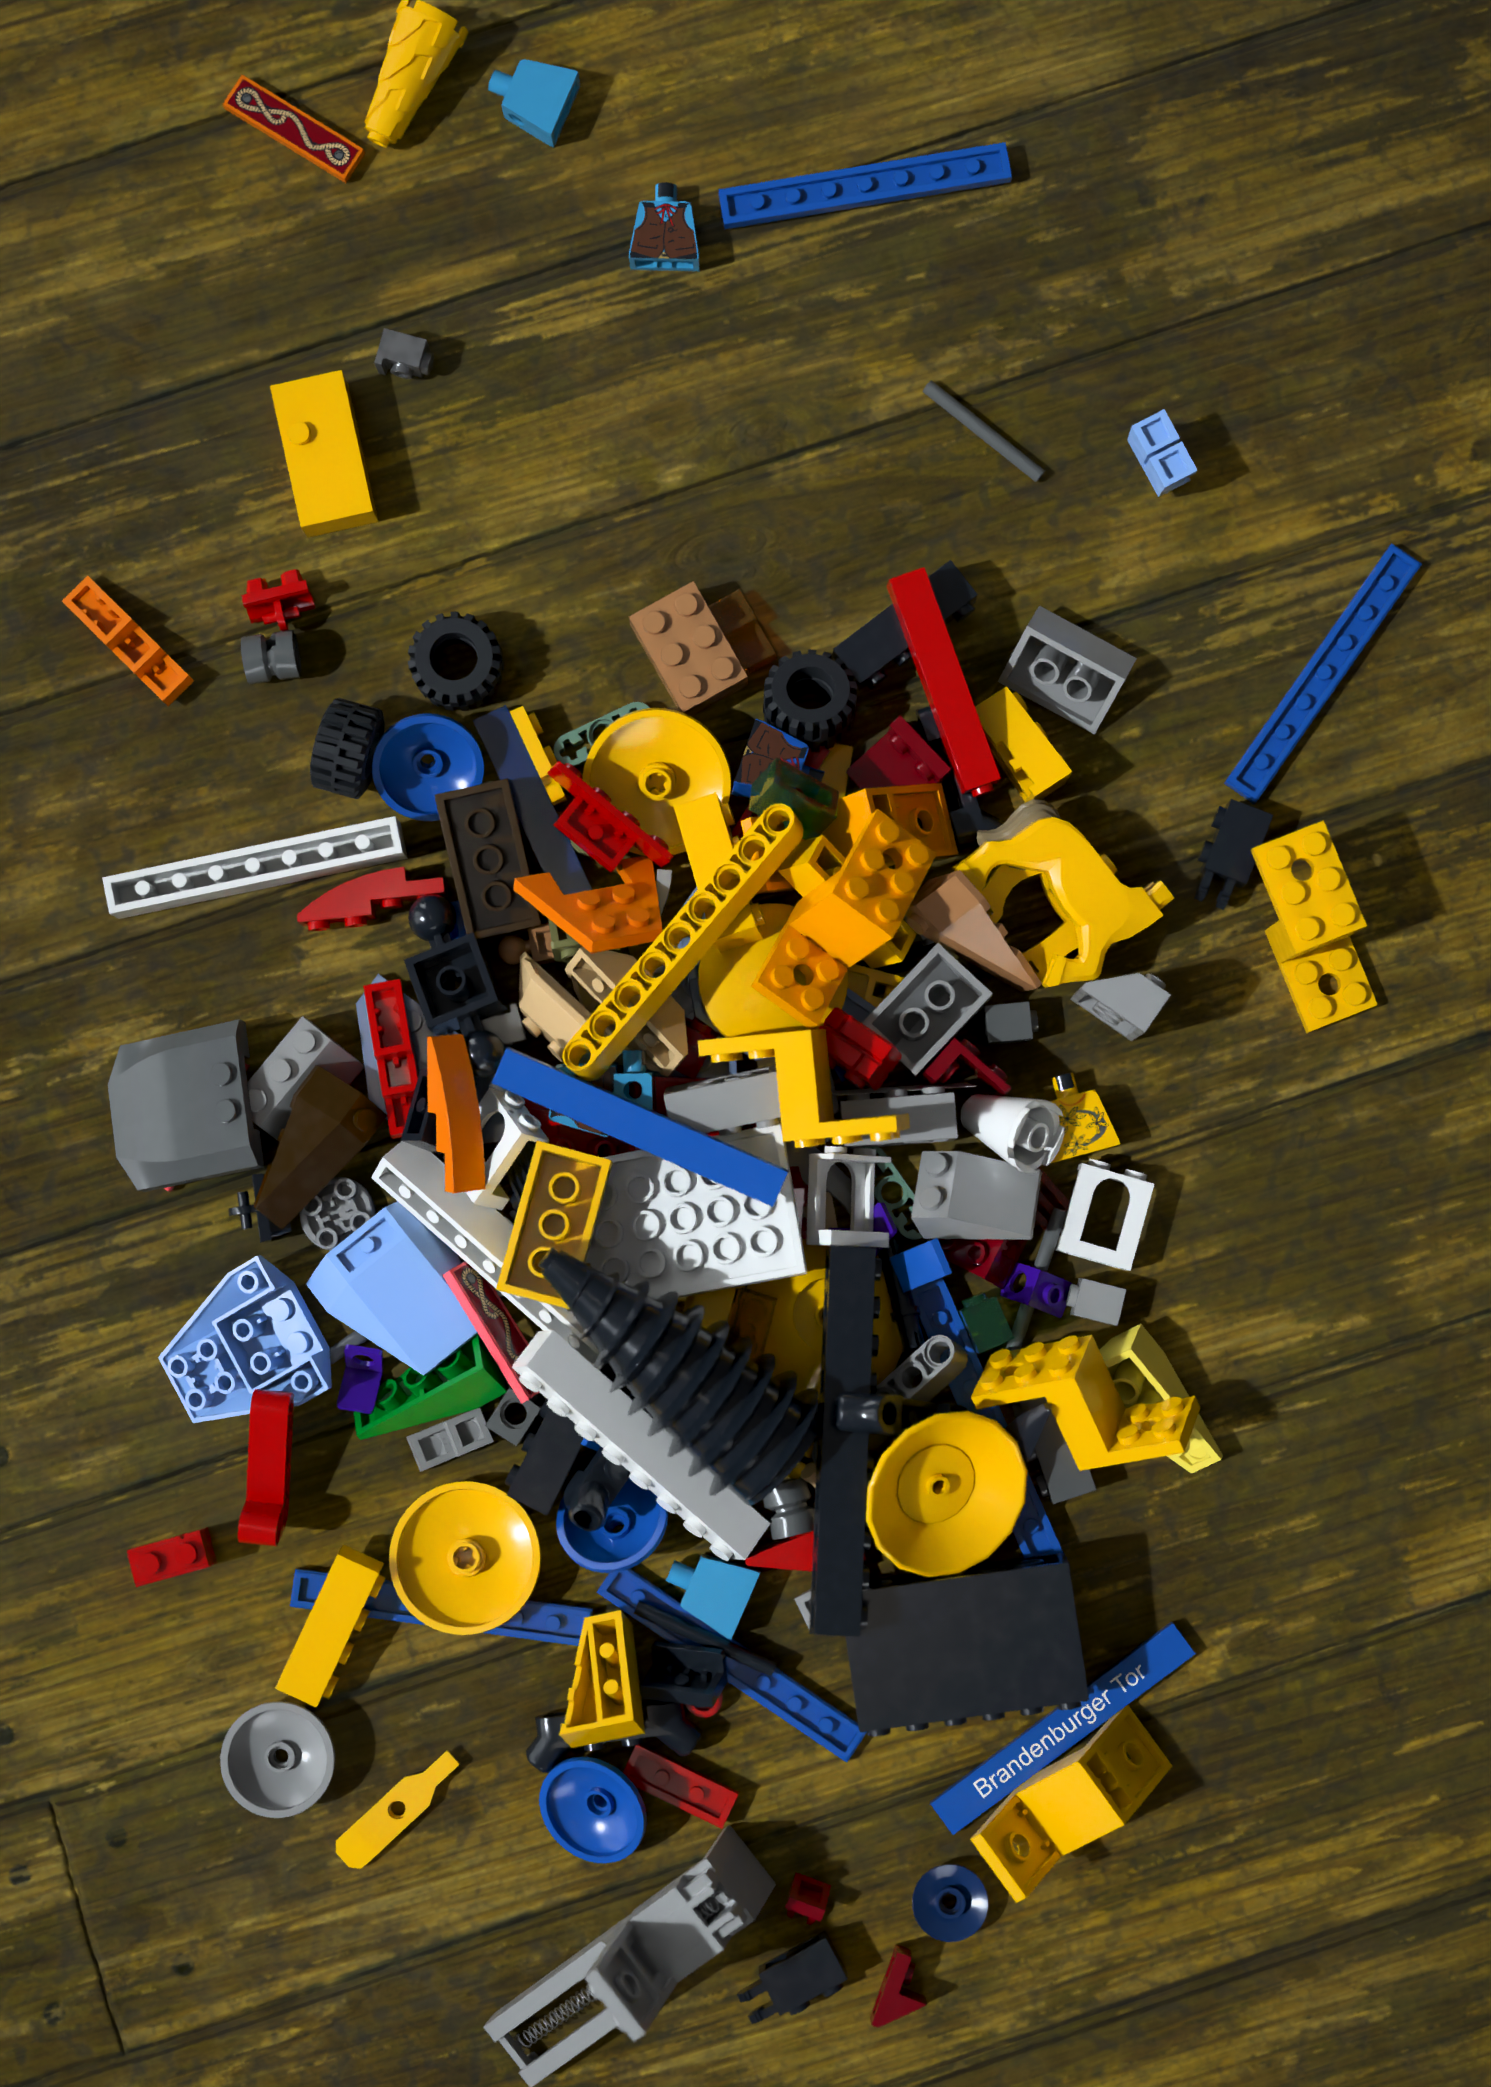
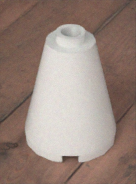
M975 1094L961 1108V1123L963 1127L1015 1169L1024 1173H1037L1038 1171L1034 1169L1042 1164L1048 1166L1054 1160L1060 1150L1065 1127L1059 1125V1115L1063 1116L1061 1109L1055 1103L1044 1099Z

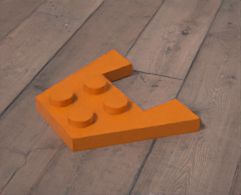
M647 856L622 859L617 865L616 870L625 884L563 895L550 872L518 877L514 880L513 890L590 953L654 942L663 930L653 861Z

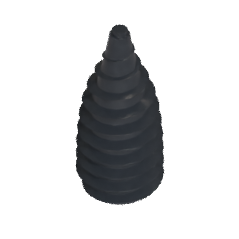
M551 1248L538 1263V1266L543 1269L542 1275L550 1282L551 1287H554L568 1306L567 1312L571 1311L584 1329L580 1339L590 1337L599 1351L593 1368L609 1362L616 1374L610 1392L625 1386L629 1388L634 1399L628 1415L646 1408L653 1416L648 1437L665 1429L670 1433L673 1440L668 1451V1457L685 1449L693 1456L688 1476H694L705 1469L714 1475L709 1489L710 1496L729 1488L745 1504L753 1505L769 1495L792 1472L814 1442L822 1425L823 1418L816 1412L819 1392L815 1388L805 1389L794 1394L798 1380L796 1372L792 1370L785 1371L773 1377L772 1374L775 1367V1357L773 1354H762L751 1360L749 1357L753 1344L750 1337L744 1336L731 1343L726 1342L729 1324L726 1320L717 1321L706 1328L701 1325L704 1316V1307L702 1305L693 1306L682 1313L676 1311L678 1293L676 1291L668 1292L656 1299L648 1296L650 1287L648 1281H642L633 1287L619 1281V1273L607 1275L591 1267L590 1263H583L563 1250L557 1251Z

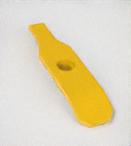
M447 1750L424 1772L405 1776L336 1840V1854L349 1868L362 1869L430 1806L436 1786L460 1765L457 1759ZM395 1801L404 1803L406 1809L402 1815H396L392 1812L391 1806Z

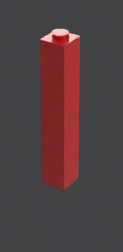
M925 567L891 578L887 583V589L961 794L965 795L971 792L973 798L994 791L993 784H996L1001 777Z

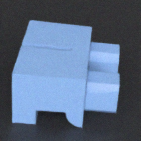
M1165 409L1132 425L1127 439L1158 497L1191 481L1189 477L1198 471L1183 442L1181 441L1174 445L1179 441L1180 437Z

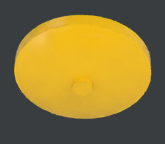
M641 709L628 713L612 722L595 740L583 770L582 780L592 788L598 787L607 793L612 800L610 803L619 811H627L637 818L640 822L639 827L649 836L656 835L668 845V851L672 855L686 852L674 806L715 792L722 804L729 803L731 772L727 756L720 742L700 721L683 712L672 709ZM634 845L629 850V852L646 856Z
M778 903L759 904L765 919V924L760 926L763 939L721 953L716 945L713 944L700 959L698 990L701 1003L710 1021L726 1038L810 1030L751 987L794 906ZM794 969L795 980L800 985L806 986L804 974ZM848 970L819 1025L812 1030H818L824 1024L825 1019L834 1007L842 1009L847 995Z
M462 1481L448 1483L420 1496L400 1518L390 1544V1575L396 1593L403 1605L425 1625L449 1634L470 1635L483 1633L495 1629L512 1619L531 1597L541 1569L540 1540L535 1525L526 1510L515 1499L507 1496V1493L479 1482Z

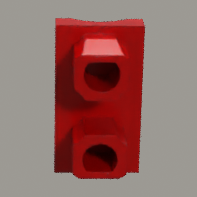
M298 569L283 572L280 575L282 585L269 588L267 580L261 577L247 581V594H243L241 597L251 624L261 621L264 622V625L278 622L280 630L286 631L289 630L288 619L300 617V612L315 609L314 598L306 580H303Z

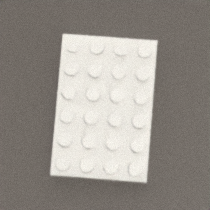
M781 1123L766 1128L746 1129L727 1136H712L789 1170L773 1207L644 1150L601 1157L611 1160L613 1164L586 1263H590L591 1267L607 1275L619 1273V1281L632 1287L642 1281H648L650 1284L648 1296L656 1299L671 1291H676L678 1298L808 1274Z

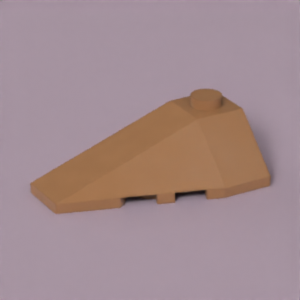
M960 870L929 879L917 891L905 914L908 925L916 933L924 935V937L936 944L939 943L943 948L1020 992L1040 987L1041 981L1021 951L1013 946H1009L1005 941V936L1008 932L1003 924H995L986 913L991 906L985 897Z

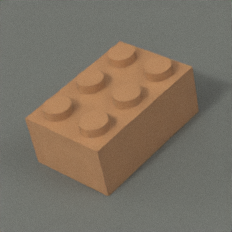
M694 581L629 616L631 628L679 712L694 716L748 686L747 674Z

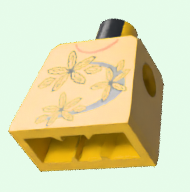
M1073 1072L1051 1078L1057 1099L1050 1102L1055 1103L1061 1109L1063 1116L1059 1115V1125L1065 1127L1060 1150L1050 1164L1120 1145L1119 1138L1095 1089L1079 1093Z

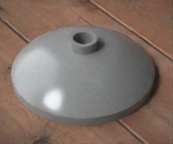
M284 1701L263 1703L246 1711L229 1729L221 1749V1773L228 1791L245 1809L269 1818L290 1817L310 1808L326 1791L335 1767L334 1744L324 1723L305 1707ZM278 1749L287 1751V1761L281 1762L276 1758V1751Z

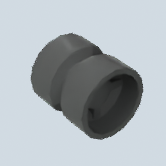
M294 630L273 632L269 639H266L263 634L241 637L242 662L249 684L270 682L273 675H276L280 680L301 677L300 652Z
M801 1476L797 1479L789 1478L783 1480L763 1499L764 1507L772 1510V1514L767 1518L770 1523L772 1539L791 1537L814 1530L815 1508L807 1505L811 1492L808 1482Z

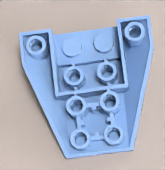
M398 1201L384 1207L328 1252L306 1283L329 1314L423 1376L428 1375L478 1334L442 1276L450 1269L461 1264L459 1255Z
M261 1255L252 1258L227 1273L158 1357L193 1423L250 1414L251 1399L255 1389L294 1393L295 1407L332 1388L330 1348L294 1281Z

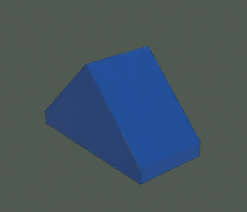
M938 1238L889 1258L903 1292L952 1273Z

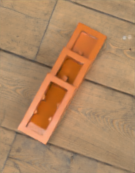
M89 576L62 600L168 707L194 682Z
M464 1035L427 1036L428 1112L436 1114V1152L445 1153V1191L461 1193L485 1190L484 1146L480 1110Z

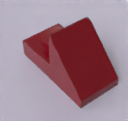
M898 1944L895 1945L870 2015L871 2026L880 2028L927 2005L924 1995L901 1987L902 1984L909 1985L916 1963L911 1962V1951L906 1947Z

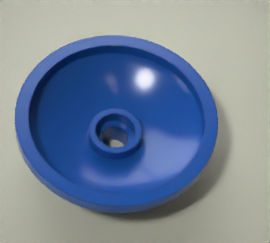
M417 714L396 722L382 735L374 750L372 775L378 793L393 810L411 819L437 821L440 818L434 795L482 784L484 761L478 742L462 724L443 715ZM428 754L432 755L435 759L432 763H424L421 758Z
M628 1478L609 1506L606 1522L603 1527L591 1532L576 1527L569 1519V1510L565 1506L563 1496L557 1511L556 1529L563 1549L575 1563L594 1572L615 1573L638 1565L654 1552L666 1531L668 1511L656 1502L658 1497L650 1489H643ZM624 1525L623 1529L620 1532H613V1529L616 1526Z
M591 1757L570 1758L556 1765L542 1783L539 1805L543 1821L552 1837L574 1856L593 1863H613L628 1857L642 1841L647 1825L644 1802L632 1781L613 1765Z

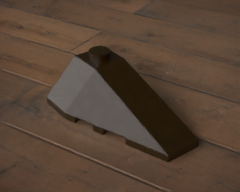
M315 1065L293 1095L289 1106L292 1108L285 1129L281 1128L277 1139L280 1141L273 1163H270L267 1167L253 1205L257 1211L282 1230L367 1144L387 1116L361 1092L318 1065Z

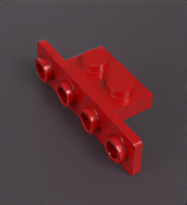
M558 761L547 772L551 778L575 797L553 826L609 872L616 868L633 845L659 867L665 866L674 857L668 851V845L656 835L649 836L639 827L640 822L637 818L627 811H619L610 803L612 800L609 795L600 788L590 787L582 780L581 772L569 763L563 764Z

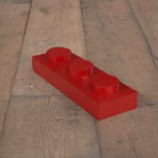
M642 1744L635 1745L623 1770V1773L632 1781L635 1787L723 1829L739 1795L738 1791Z

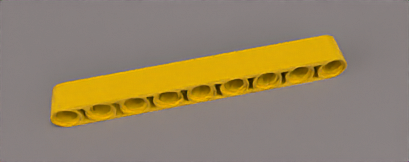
M777 803L769 806L567 1043L562 1055L564 1064L579 1078L585 1081H593L606 1072L799 844L804 834V828L789 806ZM790 821L786 829L780 832L776 831L777 826L781 822ZM765 850L760 859L751 861L756 851ZM737 878L740 879L737 887L727 890L729 882ZM715 907V912L710 918L702 919V915L707 909ZM690 936L688 945L677 949L680 940ZM665 965L664 973L660 977L653 978L654 971L658 967ZM638 994L641 995L638 1004L628 1007L632 997ZM611 1024H616L614 1032L610 1036L604 1037L605 1029ZM591 1053L588 1063L579 1066L581 1057L584 1054Z

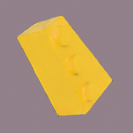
M621 1610L585 1617L575 1659L576 1671L572 1688H569L567 1697L569 1704L565 1722L561 1724L559 1734L571 1748L645 1733L632 1623Z

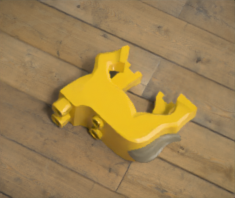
M1032 799L1021 804L1006 822L996 829L978 830L977 842L980 847L967 858L951 867L954 871L960 870L985 897L991 906L986 913L995 924L1003 915L1005 899L1012 888L1020 881L1039 874L1046 898L1064 921L1046 938L1022 953L1044 988L1069 982L1091 981L1098 978L1110 944L1130 938L1164 916L1160 909L1174 899V896L1162 881L1150 882L1144 888H1130L1120 883L1114 875L1117 872V868L1105 854L1099 856L1084 835L1070 822L1062 820L1054 806L1045 800ZM995 866H998V867L993 871V873H992L990 879H989L988 882L986 883L987 877H988L989 873L991 872V870H992ZM1079 948L1078 955L1074 959L1065 958L1067 954Z

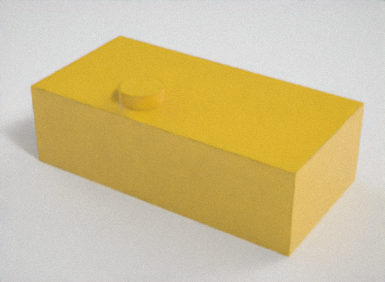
M338 370L271 385L270 389L299 522L306 537H314L378 522L349 385L343 371Z
M541 1141L536 1142L496 1290L568 1309V1306L554 1287H551L550 1282L542 1275L543 1269L538 1266V1263L551 1248L557 1251L563 1250L586 1263L613 1164L611 1160Z

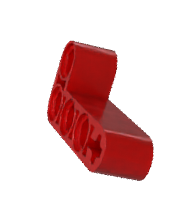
M255 1389L253 1392L249 1421L246 1502L239 1519V1543L277 1547L286 1527L290 1498L294 1393L262 1389Z

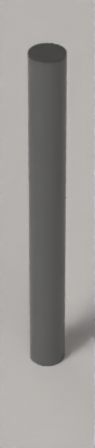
M932 380L925 386L922 391L924 394L1033 481L1037 482L1045 472L1044 469Z
M1053 1207L1033 1265L1034 1268L1045 1272L1048 1271L1067 1215L1066 1211ZM1020 1304L1005 1349L1011 1351L1022 1348L1035 1308Z

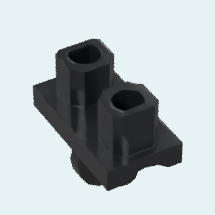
M263 1173L252 1174L255 1200L264 1178ZM248 1191L238 1192L239 1207L228 1209L229 1216H240L241 1229L253 1228L251 1214L257 1213L260 1243L271 1242V1237L291 1232V1223L282 1230L257 1211L253 1205H250Z

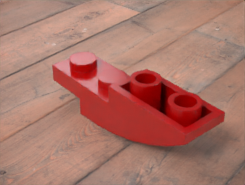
M405 867L377 871L347 881L327 891L297 914V922L302 926H308V931L312 932L330 930V924L345 922L346 928L367 926V920L376 919L375 904H380L381 909H396L403 907V901L417 900L428 894L448 897L447 882L443 877L410 881L409 871Z

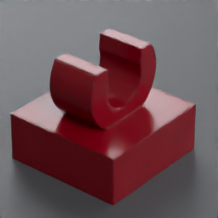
M795 1873L785 1909H788L787 1916L792 1918L795 1912L807 1916L806 1924L809 1925L813 1924L815 1920L821 1921L826 1910L831 1885Z

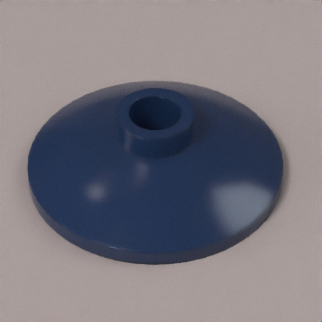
M943 1864L928 1870L919 1879L912 1896V1909L917 1923L929 1936L944 1942H957L972 1936L982 1926L988 1912V1896L985 1886L973 1871L957 1864ZM946 1894L956 1896V1903L953 1906H945L942 1903V1899Z

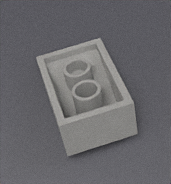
M922 1151L911 1218L923 1239L1032 1240L1042 1172L1036 1168L1034 1170L1038 1171L1037 1173H1024L1015 1169L1006 1161L960 1151Z

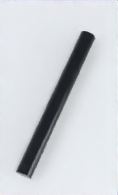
M639 1600L633 1613L702 1646L722 1649L726 1657L767 1676H772L777 1665L776 1662L644 1601Z

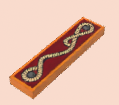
M241 75L223 102L225 110L344 183H347L365 155L364 149L244 75Z

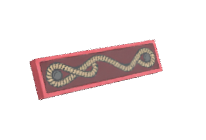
M466 1261L444 1273L442 1276L521 1404L540 1393L539 1391L533 1392L525 1387L519 1380L521 1375L512 1368L513 1364L528 1346V1342L493 1285Z

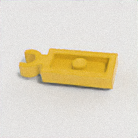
M523 706L510 711L553 806L566 801L567 799L560 784L547 774L557 760L550 745L543 748L537 735L543 733V730L535 713L527 715Z

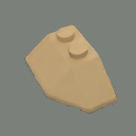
M582 946L565 967V972L572 979L574 991L580 1003L593 1014L637 960L631 955L609 950L590 953ZM638 994L632 997L628 1007L638 1004L641 995ZM671 995L628 1044L630 1050H645L647 1069L658 1071L661 1075L668 1077L688 1055L685 1011ZM611 1024L607 1028L613 1033L616 1024Z
M526 952L520 956L519 1008L524 1018L521 1021L522 1025L536 1038L541 1034L550 1043L547 1046L550 1052L558 1060L564 1062L562 1055L565 1046L592 1013ZM606 1028L603 1036H610L612 1032ZM627 1046L623 1051L630 1050V1048ZM623 1051L614 1061L618 1062V1066H623ZM591 1053L584 1054L579 1063H588Z

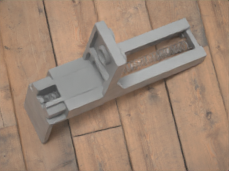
M728 1825L721 1831L703 1860L496 2011L483 2028L494 2042L499 2040L521 2069L519 2074L529 2087L536 2085L616 2026L621 2031L626 2032L634 2042L647 2032L676 1984L724 1950L733 1935L756 1919L776 1884L735 1830ZM583 1978L588 1982L586 1985L587 1991L581 1988V1994L576 1992V1998L570 1996L571 2002L565 2000V2005L560 2004V2009L555 2007V2013L550 2011L549 2016L544 2015V2020L539 2019V2024H533L534 2028L529 2026L528 2031L523 2030L525 2039L531 2043L529 2046L524 2044L519 2034L513 2038L509 2034L511 2030ZM582 1990L586 1992L588 1998L585 1997ZM577 1994L581 1996L583 2002L579 2000ZM572 1998L575 1999V2001L577 2002L578 2007L574 2004V2002L572 2001ZM595 1998L602 2000L607 2007L542 2055L538 2056L535 2052H531L526 2056L524 2053L525 2049L522 2050L523 2046L531 2047L537 2040L546 2036L548 2032H552L553 2028H557L558 2024H563L574 2013H578L579 2009H583L585 2005L593 2002ZM567 2001L570 2003L572 2010L568 2007ZM578 2001L583 2004V2007L579 2008ZM561 2005L564 2006V2008L567 2011V2014L563 2011ZM556 2009L559 2010L562 2018L557 2014ZM551 2013L554 2014L557 2022L552 2018ZM545 2017H547L550 2020L551 2025L547 2022ZM540 2021L545 2024L546 2029L541 2025ZM535 2024L540 2028L541 2033L538 2032V2030L535 2027ZM530 2028L533 2029L536 2037L533 2036V2034L530 2031ZM524 2032H526L529 2035L530 2040H528Z

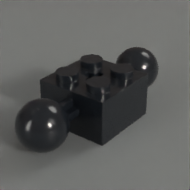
M437 894L424 895L412 904L408 920L413 933L420 939L428 941L431 949L407 958L404 962L428 1029L437 1036L461 1029L473 1076L476 1078L490 1077L496 1074L504 1055L505 1047L496 1034L484 1029L481 1020L508 1010L483 941L474 932L452 940L450 934L456 924V912L453 905L443 896ZM457 979L462 981L460 987L453 991L452 989L455 987L454 981Z

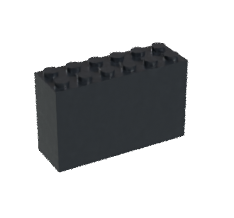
M1064 1552L979 1563L959 1574L925 1577L915 1573L873 1578L869 1580L868 1590L862 1589V1605H867L868 1607L867 1628L861 1629L860 1637L845 1636L859 1732L868 1731V1736L876 1737L890 1734L891 1728L906 1726L907 1731H920L929 1728V1723L944 1721L945 1726H956L967 1723L968 1717L982 1716V1720L991 1721L1004 1718L1005 1712L1020 1710L1021 1715H1035L1042 1713L1043 1707L1058 1705L1059 1710H1071L1081 1707V1702L1089 1701L1069 1562Z

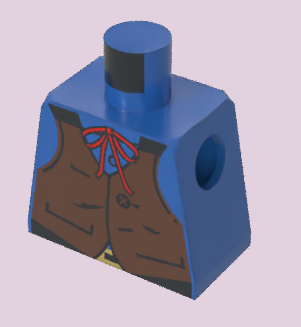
M755 719L731 794L739 797L791 804L797 786L818 793L825 772L804 765L809 746L806 743L762 720Z

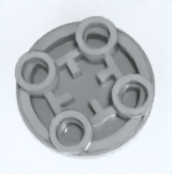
M334 1177L300 1211L301 1225L306 1236L315 1245L331 1251L376 1215L375 1204L367 1189L357 1181L345 1177Z

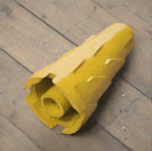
M401 0L396 10L398 14L389 37L388 49L379 74L378 85L365 118V129L369 132L367 138L384 148H387L389 143L396 144L397 140L403 137L419 106L427 98L441 73L449 66L458 48H462L468 35V30L465 26L461 27L459 33L454 30L458 23L455 18L421 0H417L413 8L409 7L411 0Z

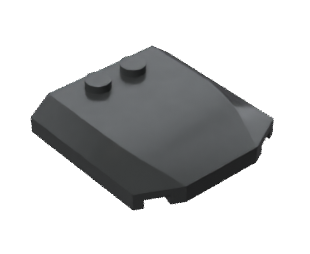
M238 1019L120 1045L108 1082L116 1158L138 1191L147 1192L264 1167L260 1130L253 1129L245 1059L250 1058L245 1021Z

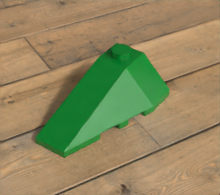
M477 1334L428 1375L423 1376L409 1367L396 1380L387 1379L379 1388L374 1412L372 1414L354 1412L356 1436L363 1440L477 1409L507 1392L505 1376L481 1337Z

